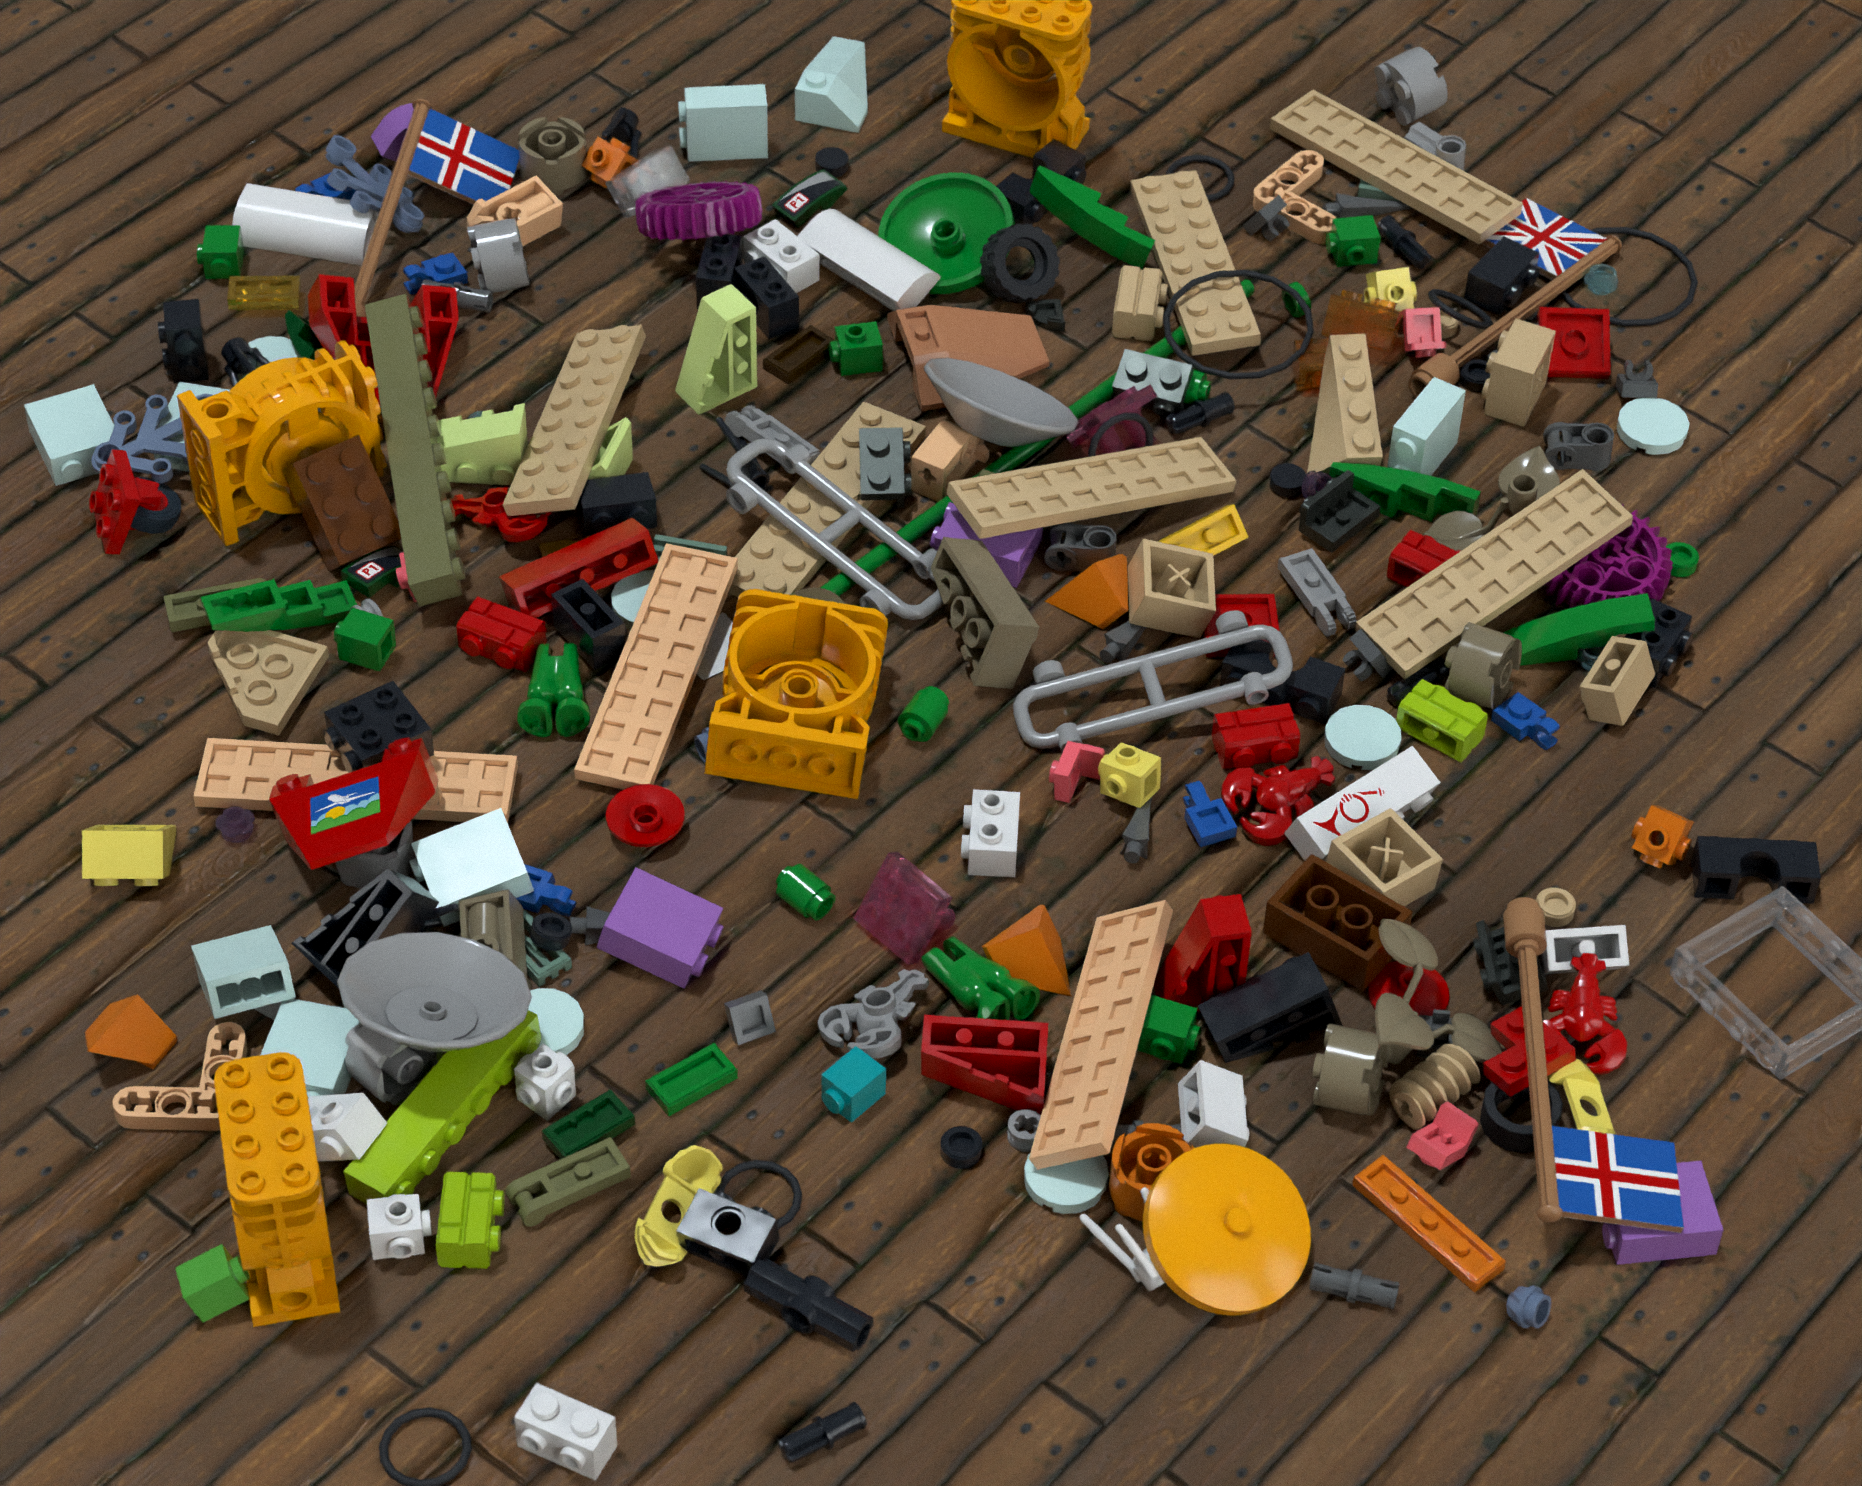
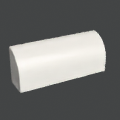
M247 183L238 199L232 225L241 226L243 246L361 266L379 213L372 209H369L367 213H360L352 208L349 203L350 200Z
M827 209L816 215L797 236L819 253V263L893 311L917 307L941 278L933 270L835 209Z

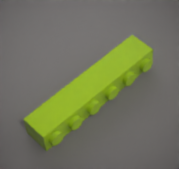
M528 1010L525 1020L503 1038L472 1048L447 1051L386 1121V1126L359 1160H353L344 1170L349 1194L367 1204L368 1199L385 1198L395 1194H413L415 1187L423 1177L434 1172L441 1156L451 1144L455 1145L461 1140L466 1127L476 1115H481L487 1109L491 1097L501 1085H506L511 1081L518 1062L525 1055L532 1054L539 1047L541 1033L538 1015Z

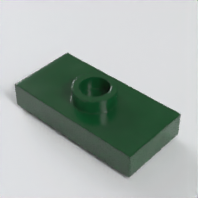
M610 1089L541 1130L542 1139L561 1160L605 1139L614 1138L635 1125V1115Z

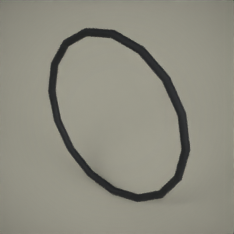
M1607 227L1591 230L1597 234L1624 233L1650 239L1671 250L1686 265L1691 280L1687 298L1673 311L1651 319L1623 320L1610 317L1611 324L1620 326L1654 325L1676 317L1692 303L1698 281L1692 262L1676 245L1653 233L1627 227ZM1565 290L1560 293L1572 308H1586L1575 302Z
M1249 270L1216 271L1192 279L1172 295L1163 315L1165 339L1180 359L1193 365L1200 372L1230 380L1258 379L1287 369L1306 352L1314 333L1311 309L1297 290L1276 277ZM1246 276L1273 283L1291 294L1305 312L1307 333L1300 349L1282 364L1259 372L1230 373L1203 366L1184 354L1171 336L1170 315L1177 300L1195 285L1219 277Z

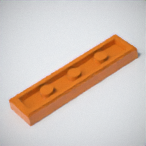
M1382 1155L1354 1176L1353 1187L1474 1293L1505 1269L1506 1260L1386 1156Z

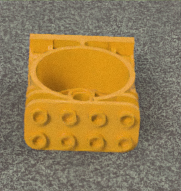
M951 0L953 9L950 14L952 24L950 35L954 40L947 56V69L953 86L949 90V112L942 121V132L1031 158L1053 139L1076 150L1089 130L1090 118L1084 117L1085 106L1075 95L1082 85L1083 77L1090 64V40L1087 35L1091 29V2L1089 0Z
M343 340L335 343L336 360L331 357L326 349L321 348L315 351V360L306 357H294L270 362L246 375L230 391H223L200 401L197 400L191 390L177 395L194 502L226 547L239 542L238 527L258 520L265 510L277 514L302 513L282 471L293 462L359 435L378 477L383 476V468L387 467V462L381 450L380 442L384 440V435L377 415L381 414V409L374 392L378 382L372 368L369 366L365 367L361 362L360 355L354 345L349 346Z
M761 589L743 591L737 600L722 680V693L724 697L715 702L714 711L710 718L704 774L858 799L870 728L867 723L876 698L888 629V619L886 616L874 608Z
M278 1052L225 1062L215 1072L214 1086L227 1186L230 1194L238 1248L243 1271H248L250 1279L247 1280L253 1327L341 1312L320 1170L301 1061L293 1054Z

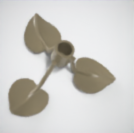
M1541 446L1535 447L1512 460L1501 471L1498 487L1501 493L1507 497L1501 498L1498 509L1485 527L1482 528L1480 519L1475 515L1465 511H1454L1439 517L1424 535L1433 537L1438 543L1455 551H1462L1492 531L1506 508H1509L1510 512L1515 515L1560 485L1559 476L1547 460Z
M1382 919L1380 921L1379 937L1383 947L1395 960L1405 966L1413 967L1414 975L1403 998L1395 994L1384 993L1376 1003L1375 1024L1378 1044L1389 1045L1388 1062L1400 1064L1412 1049H1429L1433 1045L1434 1039L1444 1034L1452 1035L1454 1045L1460 1046L1474 1060L1481 1063L1502 1053L1503 1049L1500 1043L1491 1035V1029L1476 1017L1465 1013H1457L1451 1018L1452 1025L1445 1024L1432 1031L1428 1023L1419 1017L1416 1011H1412L1409 1002L1423 975V968L1433 971L1438 966L1437 954L1429 940L1415 928L1400 921Z

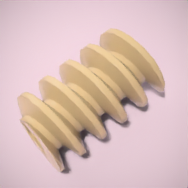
M1444 1044L1436 1053H1432L1425 1061L1420 1062L1414 1067V1070H1410L1402 1079H1398L1391 1085L1390 1100L1393 1108L1407 1126L1414 1130H1420L1425 1126V1121H1431L1435 1118L1441 1104L1445 1102L1455 1103L1459 1099L1460 1094L1465 1095L1471 1090V1083L1477 1084L1480 1082L1479 1068L1466 1050L1454 1044Z

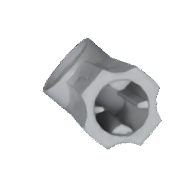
M1420 122L1410 127L1404 139L1464 171L1466 143L1462 138L1452 135L1441 136Z

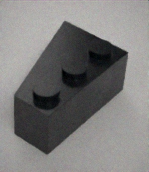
M387 868L349 898L351 903L335 915L329 913L320 920L322 924L307 937H298L291 944L338 987L337 981L347 958L369 942L400 933H417L440 902L415 879Z
M1309 952L1299 957L1290 958L1283 962L1282 965L1262 975L1252 976L1245 983L1224 993H1217L1210 997L1208 1001L1198 1005L1206 1026L1225 1063L1271 1051L1274 1049L1273 1043L1294 1037L1297 1043L1308 1041L1310 1037L1308 1033L1326 1029L1329 1023L1343 1026L1329 989Z

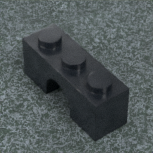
M1053 139L1033 155L1032 179L1021 177L1012 172L996 185L1010 205L1015 225L1037 223L1049 211L1029 192L1039 165L1083 184L1086 179V155Z
M1255 640L1231 647L1222 662L1220 686L1238 682L1244 675L1251 672H1259L1262 675L1273 672L1276 667L1272 665L1274 651L1271 644L1264 640ZM1310 656L1305 666L1297 671H1292L1290 677L1284 683L1267 689L1269 696L1262 703L1269 706L1289 703L1294 714L1326 724L1342 695L1345 668Z
M1697 836L1691 859L1694 898L1734 900L1740 878L1752 876L1760 878L1770 885L1774 902L1813 904L1821 879L1816 842Z

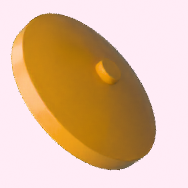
M1209 1144L1185 1152L1172 1161L1158 1175L1150 1188L1144 1206V1240L1154 1267L1163 1281L1179 1297L1207 1312L1233 1316L1260 1311L1276 1302L1292 1289L1303 1273L1307 1263L1311 1243V1230L1308 1213L1299 1191L1285 1172L1274 1162L1246 1147L1233 1144Z

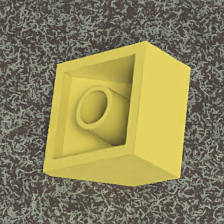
M95 825L82 830V879H94L95 886L118 885V879H134L135 886L159 885L158 879H164L170 875L176 825Z

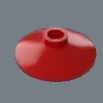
M653 784L634 785L620 791L611 799L606 809V823L613 836L625 844L636 847H653L671 840L679 833L685 820L684 806L679 797L669 789Z
M1398 961L1390 962L1368 986V997L1374 1010L1377 1000L1384 993L1395 994L1403 998L1414 975L1413 967L1405 966ZM1423 968V975L1409 1002V1006L1412 1011L1418 1013V1016H1432L1433 1009L1446 1010L1449 1002V988L1439 972L1435 969L1431 971Z

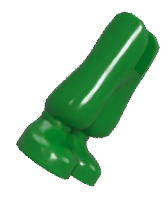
M564 643L563 656H551L550 644L538 645L533 674L528 686L527 700L518 707V724L530 734L537 737H548L551 735L553 727L552 710L557 706V732L563 737L574 736L583 731L590 721L589 706L583 701L584 692L580 678L577 645L574 643Z
M954 936L943 941L944 952L939 948L933 947L921 959L922 964L951 993L963 1008L970 1012L978 1010L977 1018L1009 1020L1010 1015H1012L1015 1019L1022 1020L1034 1011L1040 1000V991L1035 985L1026 980L1011 977L1006 967L983 957Z

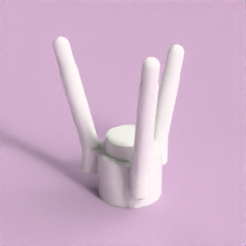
M1146 1187L1141 1189L1144 1203L1149 1193V1189ZM1086 1214L1080 1215L1081 1222L1131 1272L1137 1283L1142 1281L1148 1291L1165 1283L1154 1267L1147 1248L1142 1251L1123 1225L1117 1224L1115 1230L1134 1255L1133 1259Z

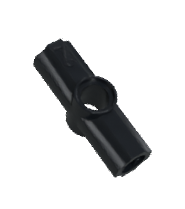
M765 1257L762 1260L758 1259L753 1264L744 1282V1292L780 1311L784 1321L796 1331L809 1334L814 1330L851 1352L861 1349L873 1327V1317L837 1298L833 1288L821 1278L808 1275L803 1279Z

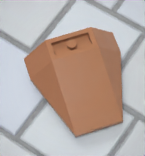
M937 305L899 309L887 314V320L895 342L904 341L913 365V390L921 411L946 407L924 371V366L930 359L952 358L969 361L999 370L1018 379L1049 367L1048 356L1032 317L1029 315Z

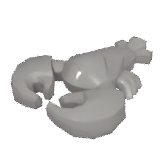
M903 969L898 972L900 980L892 983L890 986L876 988L874 985H870L855 994L854 997L860 1003L840 1004L828 1008L821 1013L817 1022L823 1040L831 1046L844 1048V1041L839 1034H844V1039L849 1041L852 1037L851 1022H857L860 1035L856 1037V1043L850 1042L847 1045L848 1051L857 1046L872 1058H881L893 1054L900 1048L902 1041L901 1029L898 1027L897 1021L906 1020L907 1016H910L916 1005L915 1002H909L913 991L927 989L929 980L920 971Z

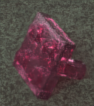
M1134 385L1116 396V398L1105 402L1080 418L1077 429L1066 437L1072 447L1075 448L1085 441L1092 439L1098 428L1111 417L1121 413H1137L1142 416L1140 413L1143 411L1141 407L1158 396L1151 385L1139 391ZM1124 420L1117 423L1118 425L1122 424L1136 448L1145 446L1146 434L1140 423L1134 420ZM1115 424L1103 434L1098 442V446L1104 454L1126 450L1114 429L1116 427Z
M888 852L853 919L906 964H918L935 930H948L954 925L955 913L952 909H947L953 897L899 852Z

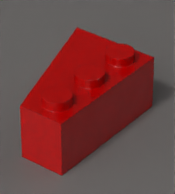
M1241 894L1218 895L1212 898L1200 899L1156 974L1154 988L1157 997L1197 1008V1015L1201 1014L1198 1008L1199 1004L1208 1001L1210 997L1217 993H1224L1245 983L1252 930Z
M924 1015L921 1075L1014 1110L1030 1109L1041 1115L1044 1104L1049 1023Z

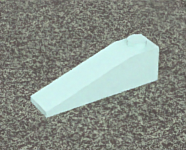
M833 36L804 69L795 88V120L858 133L868 113L865 42Z

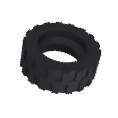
M1027 223L1022 225L1016 224L996 231V234H992L988 238L987 244H984L982 248V256H980L981 274L985 278L986 286L993 291L992 293L996 297H1001L1006 302L1014 301V303H1021L1044 296L1048 293L1049 288H1053L1056 283L1055 279L1060 271L1058 270L1060 258L1057 255L1056 245L1051 241L1052 238L1045 234L1043 229L1033 227L1032 224ZM1013 247H1023L1033 257L1034 270L1032 275L1026 280L1013 278L1006 268V256Z

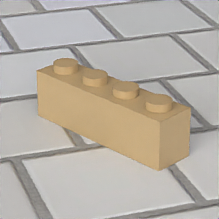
M1366 334L1330 335L1323 364L1306 482L1328 481L1330 466L1333 462L1381 465L1383 455Z

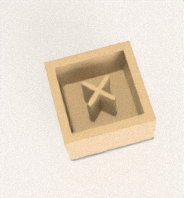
M1516 318L1509 331L1503 330L1497 346L1498 353L1492 352L1486 366V372L1490 373V378H1487L1481 394V398L1486 400L1484 415L1525 426L1547 382L1556 334L1555 330Z
M1142 539L1128 565L1129 623L1200 638L1216 612L1213 554Z
M1389 808L1332 840L1326 862L1402 906H1406L1435 889L1443 858L1392 808Z

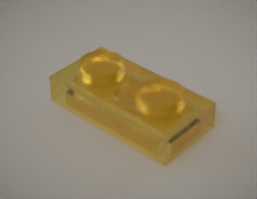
M300 275L230 276L227 296L228 309H299L301 293Z

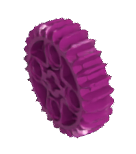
M712 181L688 183L686 185L676 184L674 187H664V189H655L653 192H647L645 195H641L635 202L638 230L645 237L649 236L651 239L658 238L662 240L667 238L671 241L674 239L685 240L693 238L696 240L712 236L722 237L724 234H734L736 231L750 229L762 220V202L759 189L746 182Z
M1636 509L1630 513L1633 515V519L1629 527L1567 568L1573 571L1572 573L1564 570L1542 585L1547 586L1546 596L1557 595L1556 606L1566 603L1569 605V608L1607 599L1648 593L1649 600L1652 598L1660 601L1668 586L1673 564L1670 560L1672 550L1666 548L1667 538L1658 537L1660 527L1649 528L1650 518L1647 517L1642 520L1637 518L1638 511Z

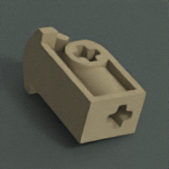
M507 889L459 901L461 937L473 939L503 953L524 973L528 987L532 990L531 982L527 978L523 907L514 895Z

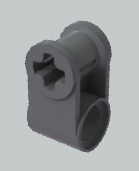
M1556 422L1545 428L1543 438L1548 447L1545 456L1555 470L1588 469L1599 471L1610 465L1614 432L1608 425L1603 423L1578 424ZM1559 432L1563 434L1562 441L1559 439ZM1558 451H1561V460H1558Z
M1072 523L1053 525L1049 532L1051 545L1046 549L1044 559L1045 563L1054 570L1083 572L1095 562L1116 556V533L1113 529L1103 525L1089 526ZM1065 532V541H1062V534ZM1062 552H1064L1065 555L1063 561H1061Z

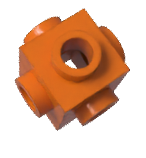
M597 137L594 144L589 148L582 167L592 172L590 179L599 185L608 188L612 184L627 192L641 169L643 162L628 154L631 147L614 137L610 143Z
M1651 805L1646 818L1640 817L1634 826L1631 838L1635 839L1632 849L1642 853L1639 858L1640 860L1661 869L1663 863L1675 865L1677 859L1682 861L1690 849L1692 839L1688 838L1694 821L1663 807ZM1661 833L1664 835V842L1662 844L1659 842Z

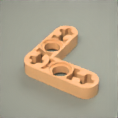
M1304 150L1295 154L1255 187L1252 206L1258 212L1277 195H1280L1287 206L1278 214L1283 215L1288 220L1290 226L1287 228L1311 242L1324 245L1326 244V234L1331 233L1332 220L1336 217L1299 196L1322 177L1323 156L1313 150ZM1290 180L1295 182V184H1284L1281 181ZM1298 211L1301 212L1303 215L1296 216L1288 214L1287 212Z
M224 1022L210 1030L199 1088L131 1086L121 1089L113 1098V1110L118 1124L129 1129L219 1131L218 1113H211L214 1111L215 1106H217L214 1080L211 1077L225 1062L246 1058L247 1041L242 1026L233 1022ZM231 1039L228 1050L229 1056L223 1055L222 1045H225L226 1040ZM179 1102L186 1105L185 1109L179 1114L170 1115L164 1112V1108L171 1103ZM155 1103L156 1112L152 1113L150 1112L153 1111L152 1104ZM132 1104H139L135 1106L134 1111H127L131 1108ZM195 1104H198V1105H199V1106H197V1111H198V1113L195 1114L194 1105H195Z

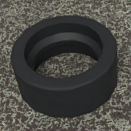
M1548 1081L1552 1126L1559 1127L1563 1103L1559 1092ZM1491 1082L1485 1090L1480 1115V1122L1484 1133L1494 1144L1505 1150L1518 1153L1535 1152L1533 1126L1514 1124L1497 1111V1104L1505 1100L1522 1099L1530 1101L1529 1087L1510 1097Z

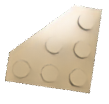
M216 630L208 641L209 654L244 726L275 735H280L329 657L328 646L272 630L253 632Z

